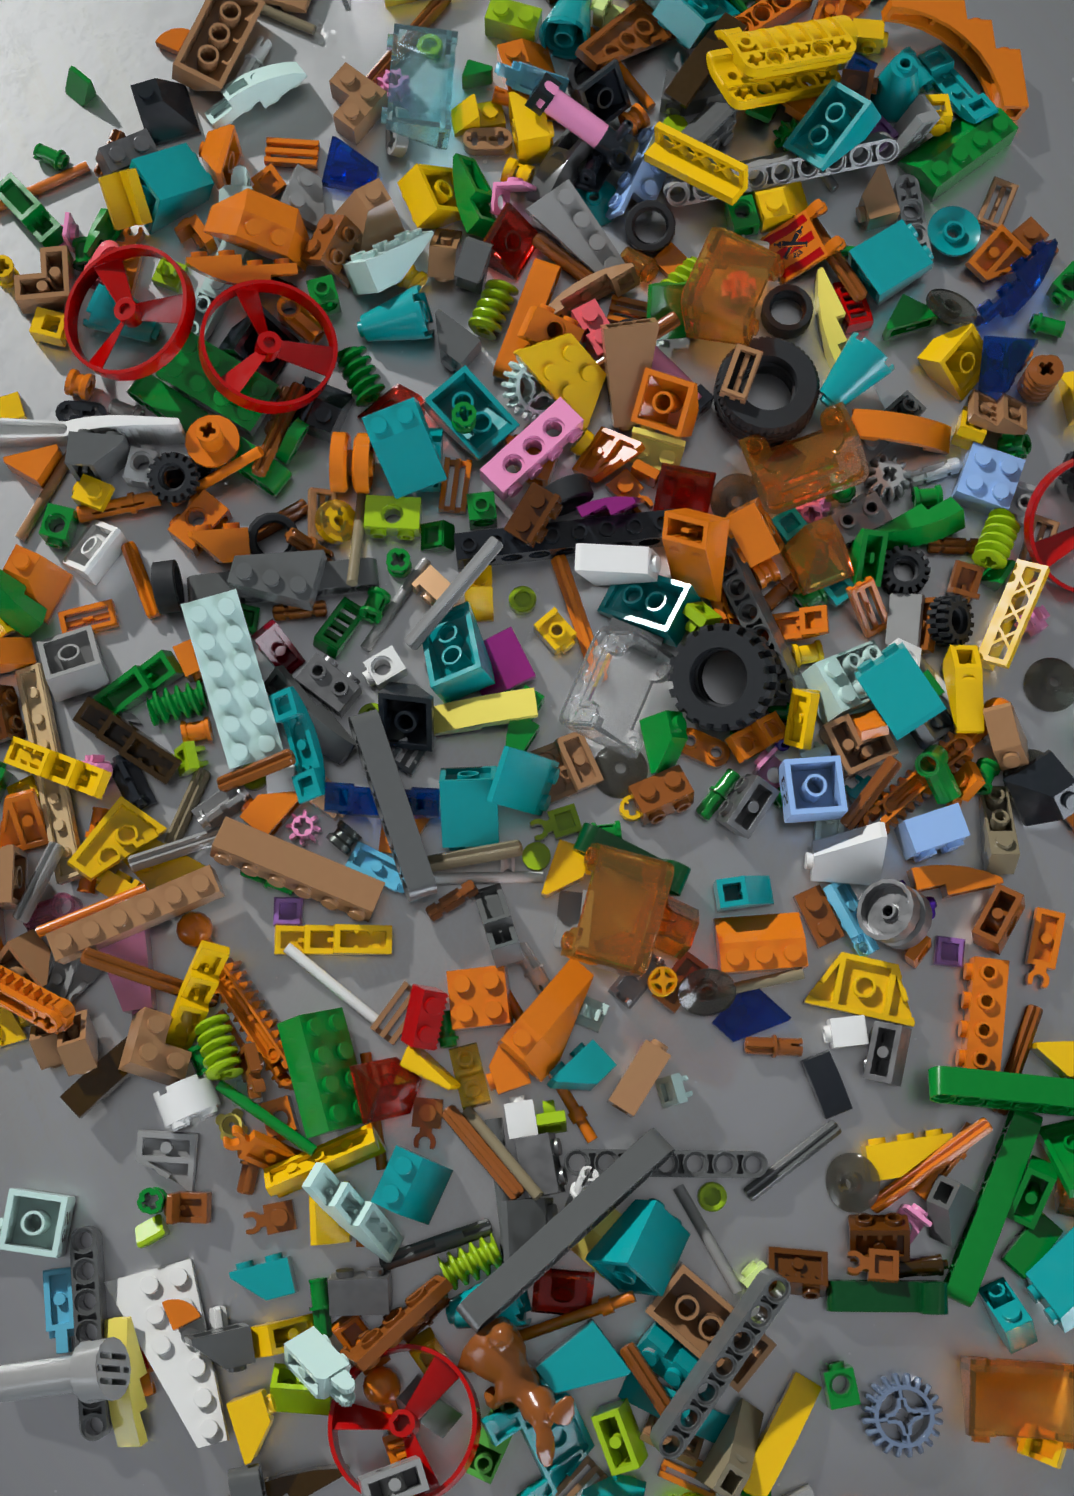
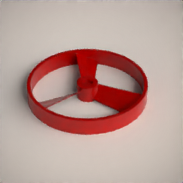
M131 244L114 248L102 254L80 274L66 302L64 330L72 352L84 365L95 373L111 380H137L159 371L179 353L192 330L196 312L193 285L184 269L169 255L155 247ZM149 256L169 262L179 275L183 294L139 303L135 302L123 261L134 257ZM100 277L116 303L114 315L121 322L91 360L88 361L78 339V316L88 290ZM143 321L177 324L168 342L147 361L127 369H103L124 325L135 328Z
M260 279L235 284L221 292L211 302L204 314L200 327L198 354L207 378L228 400L254 412L281 414L292 412L308 405L323 392L336 365L338 344L334 327L328 315L312 297L292 285L274 280ZM258 292L286 297L308 310L322 327L329 346L284 341L275 332L268 331ZM237 296L259 336L255 345V352L224 376L220 377L212 366L206 352L204 341L205 326L218 307ZM276 358L326 376L314 390L300 398L289 401L268 402L240 393L263 361L271 362Z
M1074 459L1068 460L1050 471L1037 485L1028 502L1024 517V539L1033 563L1050 567L1074 549V527L1037 542L1034 541L1033 527L1036 509L1042 495L1060 474L1074 466ZM1049 572L1047 577L1049 581L1063 589L1074 592V587L1062 583Z
M398 1344L394 1348L387 1349L380 1356L383 1358L394 1353L407 1351L422 1352L434 1356L405 1409H399L392 1414H388L357 1404L341 1407L339 1402H336L334 1399L332 1400L328 1417V1439L331 1454L340 1473L358 1492L361 1493L358 1481L349 1471L341 1454L338 1430H390L393 1435L403 1439L407 1458L414 1455L420 1457L429 1485V1490L415 1496H442L459 1482L470 1467L475 1457L481 1434L480 1406L468 1377L446 1356L433 1349L415 1344ZM354 1366L350 1369V1375L354 1380L362 1372ZM460 1378L468 1393L471 1404L472 1433L462 1462L452 1476L440 1486L416 1435L420 1429L419 1419Z

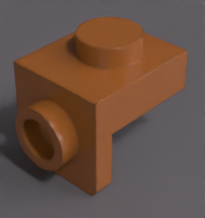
M955 560L946 592L963 596V598L968 600V604L970 599L979 600L980 594H977L984 567Z
M177 1191L167 1194L163 1208L166 1224L210 1223L212 1192Z

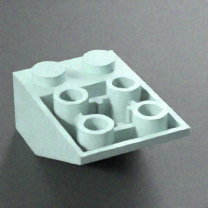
M421 228L410 232L406 230L394 235V240L389 242L384 240L372 246L373 249L365 252L363 250L351 255V261L342 265L354 294L378 293L400 283L434 235L433 230L422 232Z
M874 640L818 661L802 673L806 689L820 691L817 713L823 724L848 713L851 714L872 703L858 682L855 673L859 671L857 667L866 660L872 659L874 661L882 656Z

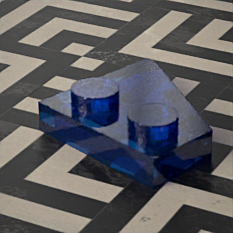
M332 136L322 178L323 187L354 192L355 189L379 177L380 172L377 165L338 137Z
M984 336L978 391L1007 393L1015 382V377L1026 364L1025 361L1033 348H1036L1038 339Z
M761 989L736 994L711 1024L733 1043L785 1023L792 1017Z

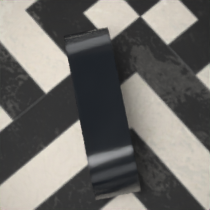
M68 400L61 402L55 410L59 421L94 416L96 411H99L101 416L109 415L105 407L97 402ZM69 409H72L76 415H70L69 419H66L63 414H67Z

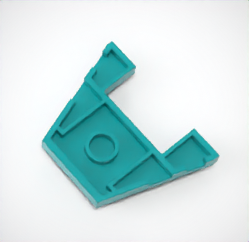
M567 1392L555 1395V1402L558 1403L563 1397L571 1395ZM575 1403V1414L569 1425H558L556 1423L552 1425L551 1430L554 1436L555 1453L553 1463L549 1467H544L536 1454V1432L533 1426L523 1419L518 1407L480 1419L490 1442L495 1447L519 1430L527 1443L542 1477L518 1493L517 1496H555L558 1492L556 1488L567 1475L570 1477L595 1446Z

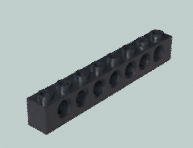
M674 509L551 522L545 527L548 529L544 540L540 544L536 542L533 548L504 531V528L454 533L458 570L464 569V566L470 562L491 536L503 544L501 551L490 562L489 565L492 566L548 560L557 555L574 557L577 543L645 546L650 548L664 546L662 541L664 513L667 510Z

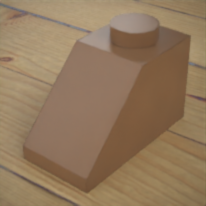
M884 164L878 165L861 196L858 207H856L857 219L859 223H863L865 231L895 224L900 214V208Z
M436 228L429 245L427 277H434L435 280L447 282L450 279L454 280V271L460 255L463 231Z
M1008 702L984 708L983 714L991 746L1001 771L1028 765V742L1012 703Z

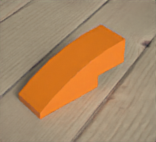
M927 865L914 867L907 871L911 888L919 892L940 888L942 899L994 888L997 883H1004L1003 878L965 866Z

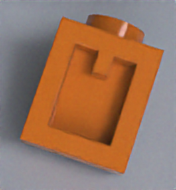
M196 214L182 219L174 228L181 243L192 238L199 249L204 247L209 255L218 250L213 236L203 232L205 225Z

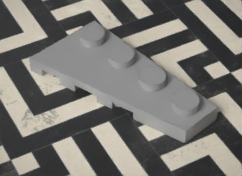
M569 179L524 210L530 217L537 220L548 234L551 233L569 253H573L593 273L615 265L626 264Z

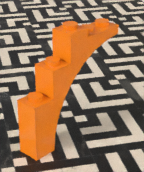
M888 0L881 11L882 21L904 24L920 29L954 50L974 72L986 96L996 107L1001 108L1011 120H1018L1027 110L1029 103L1020 49H1009L1008 47L996 48L992 20L980 18L967 19L965 0Z

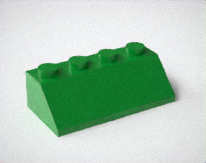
M998 108V113L976 124L959 117L951 123L950 132H945L941 136L931 137L898 161L897 165L905 174L915 176L919 182L920 191L930 202H933L1010 145L1019 127L1001 108Z

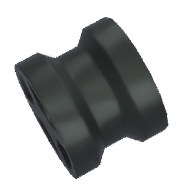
M342 820L337 823V829L326 836L334 846L346 855L351 852V846L362 839L355 830Z

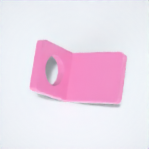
M509 177L504 182H493L491 214L503 219L508 218L511 192L536 191L537 187L517 177ZM500 195L503 198L502 210L498 207V197Z
M65 212L64 225H61L63 227L62 237L64 242L59 246L67 245L69 251L74 252L75 248L72 247V240L79 237V225L75 223L70 212Z
M775 746L769 753L764 750L756 758L754 763L757 766L752 774L760 776L777 789L780 783H772L767 777L769 769L773 767L778 768L782 763L775 756L778 748Z
M915 1203L912 1206L902 1204L896 1211L898 1214L908 1216V1221L911 1225L910 1244L924 1226L931 1227L933 1224L926 1218L928 1213Z

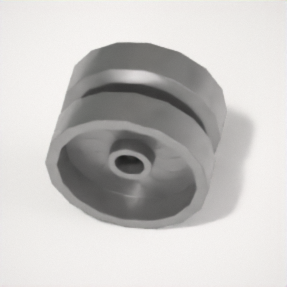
M881 879L872 883L863 892L858 902L857 919L859 927L867 936L894 949H908L916 946L926 937L932 924L933 913L930 902L923 893L895 879Z

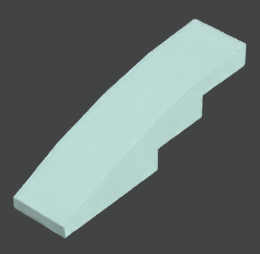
M316 1162L301 1187L337 1224L386 1263H391L404 1238L376 1204L364 1201L349 1182H340L325 1163Z

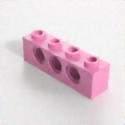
M561 397L558 398L480 469V479L502 501L509 496L511 498L515 497L523 488L522 484L529 478L531 480L536 478L543 470L542 466L548 460L552 462L557 459L563 452L562 448L568 442L574 443L583 433L584 419ZM551 429H556L561 434L557 437H551L547 432ZM531 447H536L541 452L537 455H530L527 450ZM511 465H516L521 470L518 473H510L506 469Z

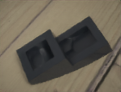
M829 1050L801 1060L809 1084L815 1092L825 1119L853 1109Z

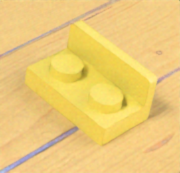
M641 424L639 428L633 427L631 438L642 442L646 449L627 463L633 464L636 459H639L662 473L677 477L686 441L681 440L682 437L668 433L666 435L655 433L656 429Z

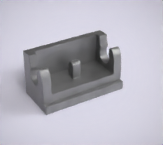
M645 944L609 988L608 992L630 1010L647 990L648 977L651 972L657 967L666 966L664 964L665 961L661 957H657L652 952V949Z

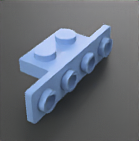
M654 126L644 128L637 136L640 149L630 169L625 171L618 179L617 184L619 186L608 202L609 208L605 215L609 220L624 214L631 198L640 203L645 200H656L668 173L644 161V153L655 142Z

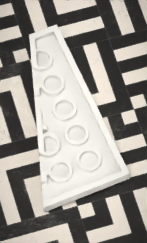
M187 1259L104 1282L123 1317L131 1316L138 1343L197 1448L230 1440L214 1362L188 1345L184 1339L186 1335L207 1331L193 1259ZM171 1299L189 1302L200 1311L202 1318L173 1331L162 1302Z

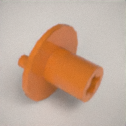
M207 415L197 419L190 425L185 437V446L188 455L196 464L206 468H218L228 464L235 458L240 448V435L236 426L229 419L220 415Z

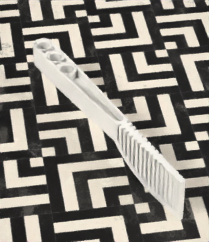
M103 415L77 418L69 421L0 418V447H46L54 444L67 446L69 431L78 432L79 429H88L100 434H105L107 431H116L124 435L128 443H132V445H137V443L140 445H144V443H147V445H152V443L155 445H159V443L185 444L186 437L180 420L170 417Z

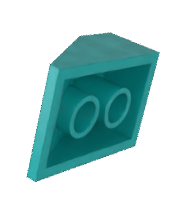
M661 0L652 15L658 19V24L663 29L670 31L677 37L676 40L681 46L692 49L697 47L725 12L734 18L741 14V12L728 0Z
M832 79L784 142L783 147L819 170L824 171L864 141L882 116L872 101Z
M466 365L424 399V410L440 428H443L444 432L478 461L520 426ZM460 402H468L476 409V426L467 434H460L452 427V409ZM465 414L460 415L463 421H468Z
M412 397L362 417L372 447L396 499L448 480L417 399Z
M658 575L657 582L610 585L597 611L610 619L612 617L660 636L664 638V644L677 647L686 632L685 626L689 621V618L682 613L686 604L702 602L691 584Z
M467 601L453 607L422 643L430 687L444 703L452 702L495 684L491 661L470 603Z
M504 746L486 801L542 816L543 811L546 812L551 802V795L549 793L552 784L555 785L559 778L560 769L558 766L560 762L531 752Z

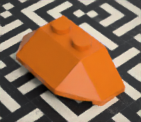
M249 188L211 206L204 227V233L272 260L290 258V263H297L299 271H306L307 265L300 258L310 238L298 208Z

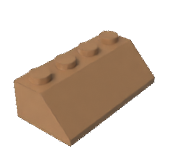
M205 0L173 63L172 79L195 91H222L265 5V1Z
M681 1262L674 1270L663 1296H655L645 1312L700 1359L735 1307ZM742 1332L735 1335L733 1342L740 1340ZM765 1333L729 1384L738 1393L777 1346ZM721 1358L717 1362L716 1368L723 1365L725 1358Z

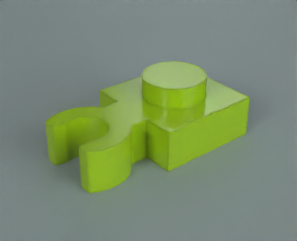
M574 803L547 811L549 820L545 821L537 818L530 822V827L539 825L543 828L542 834L534 836L535 841L545 840L549 833H554L556 840L580 833L582 828Z

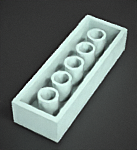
M234 589L180 604L229 769L253 763L283 751L284 749L237 590Z

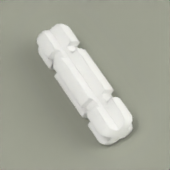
M957 457L947 459L946 463L941 461L922 467V471L920 469L911 471V476L908 480L913 487L922 485L923 481L929 483L947 477L948 473L954 475L961 472V463Z

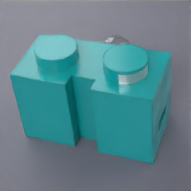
M656 1321L646 1330L637 1344L639 1351L656 1377L663 1378L677 1391L699 1360L697 1356Z

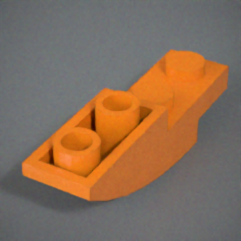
M235 250L218 251V256H207V251L191 252V257H186L185 259L187 267L205 277L228 285H235L250 280H271V277H287L298 274L297 263H290V258L274 259V264H263V260H247V265H242V255H235Z

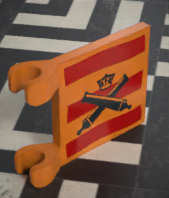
M816 199L805 210L760 239L761 241L769 242L768 256L784 285L829 256L839 253L847 247L845 240L840 236H834L824 245L812 222V219L828 211L826 204L820 199Z

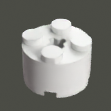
M203 1072L202 1079H199L196 1074L165 1087L167 1092L160 1096L159 1091L153 1094L166 1128L171 1127L173 1132H177L190 1126V1120L196 1117H200V1120L203 1121L217 1114V1107L221 1105L212 1080L207 1079L206 1072Z

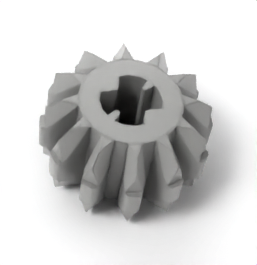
M882 455L880 461L873 459L870 463L871 467L866 468L864 472L867 476L864 480V486L871 487L868 493L871 494L876 491L881 500L886 496L889 502H892L895 496L898 498L903 497L904 490L910 486V482L907 479L911 476V471L904 470L906 462L896 463L897 456H893L891 461L888 460L886 455ZM883 476L885 478L889 476L892 479L891 482L890 479H888V481L884 480Z

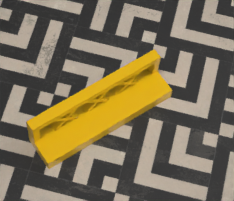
M660 121L654 126L655 142L644 153L645 162L732 206L748 189V165ZM664 135L667 136L671 140V142L664 139ZM687 147L691 148V150L694 152V154L691 153V152L687 149ZM709 158L713 159V161L716 163V165L713 164V163L709 160ZM731 169L739 172V176L735 175Z
M1017 559L979 648L983 669L993 671L995 666L1009 669L1049 575V566ZM1034 571L1039 572L1037 581L1031 583ZM1027 594L1029 598L1028 603L1026 606L1020 608L1023 599ZM1016 618L1018 622L1017 629L1009 633ZM1006 644L1008 648L1004 659H999L1003 646Z
M366 1124L318 1145L317 1150L312 1156L302 1152L263 1169L266 1190L270 1197L277 1195L278 1198L284 1197L302 1189L301 1186L316 1162L325 1163L333 1174H337L385 1153V1145L373 1124Z

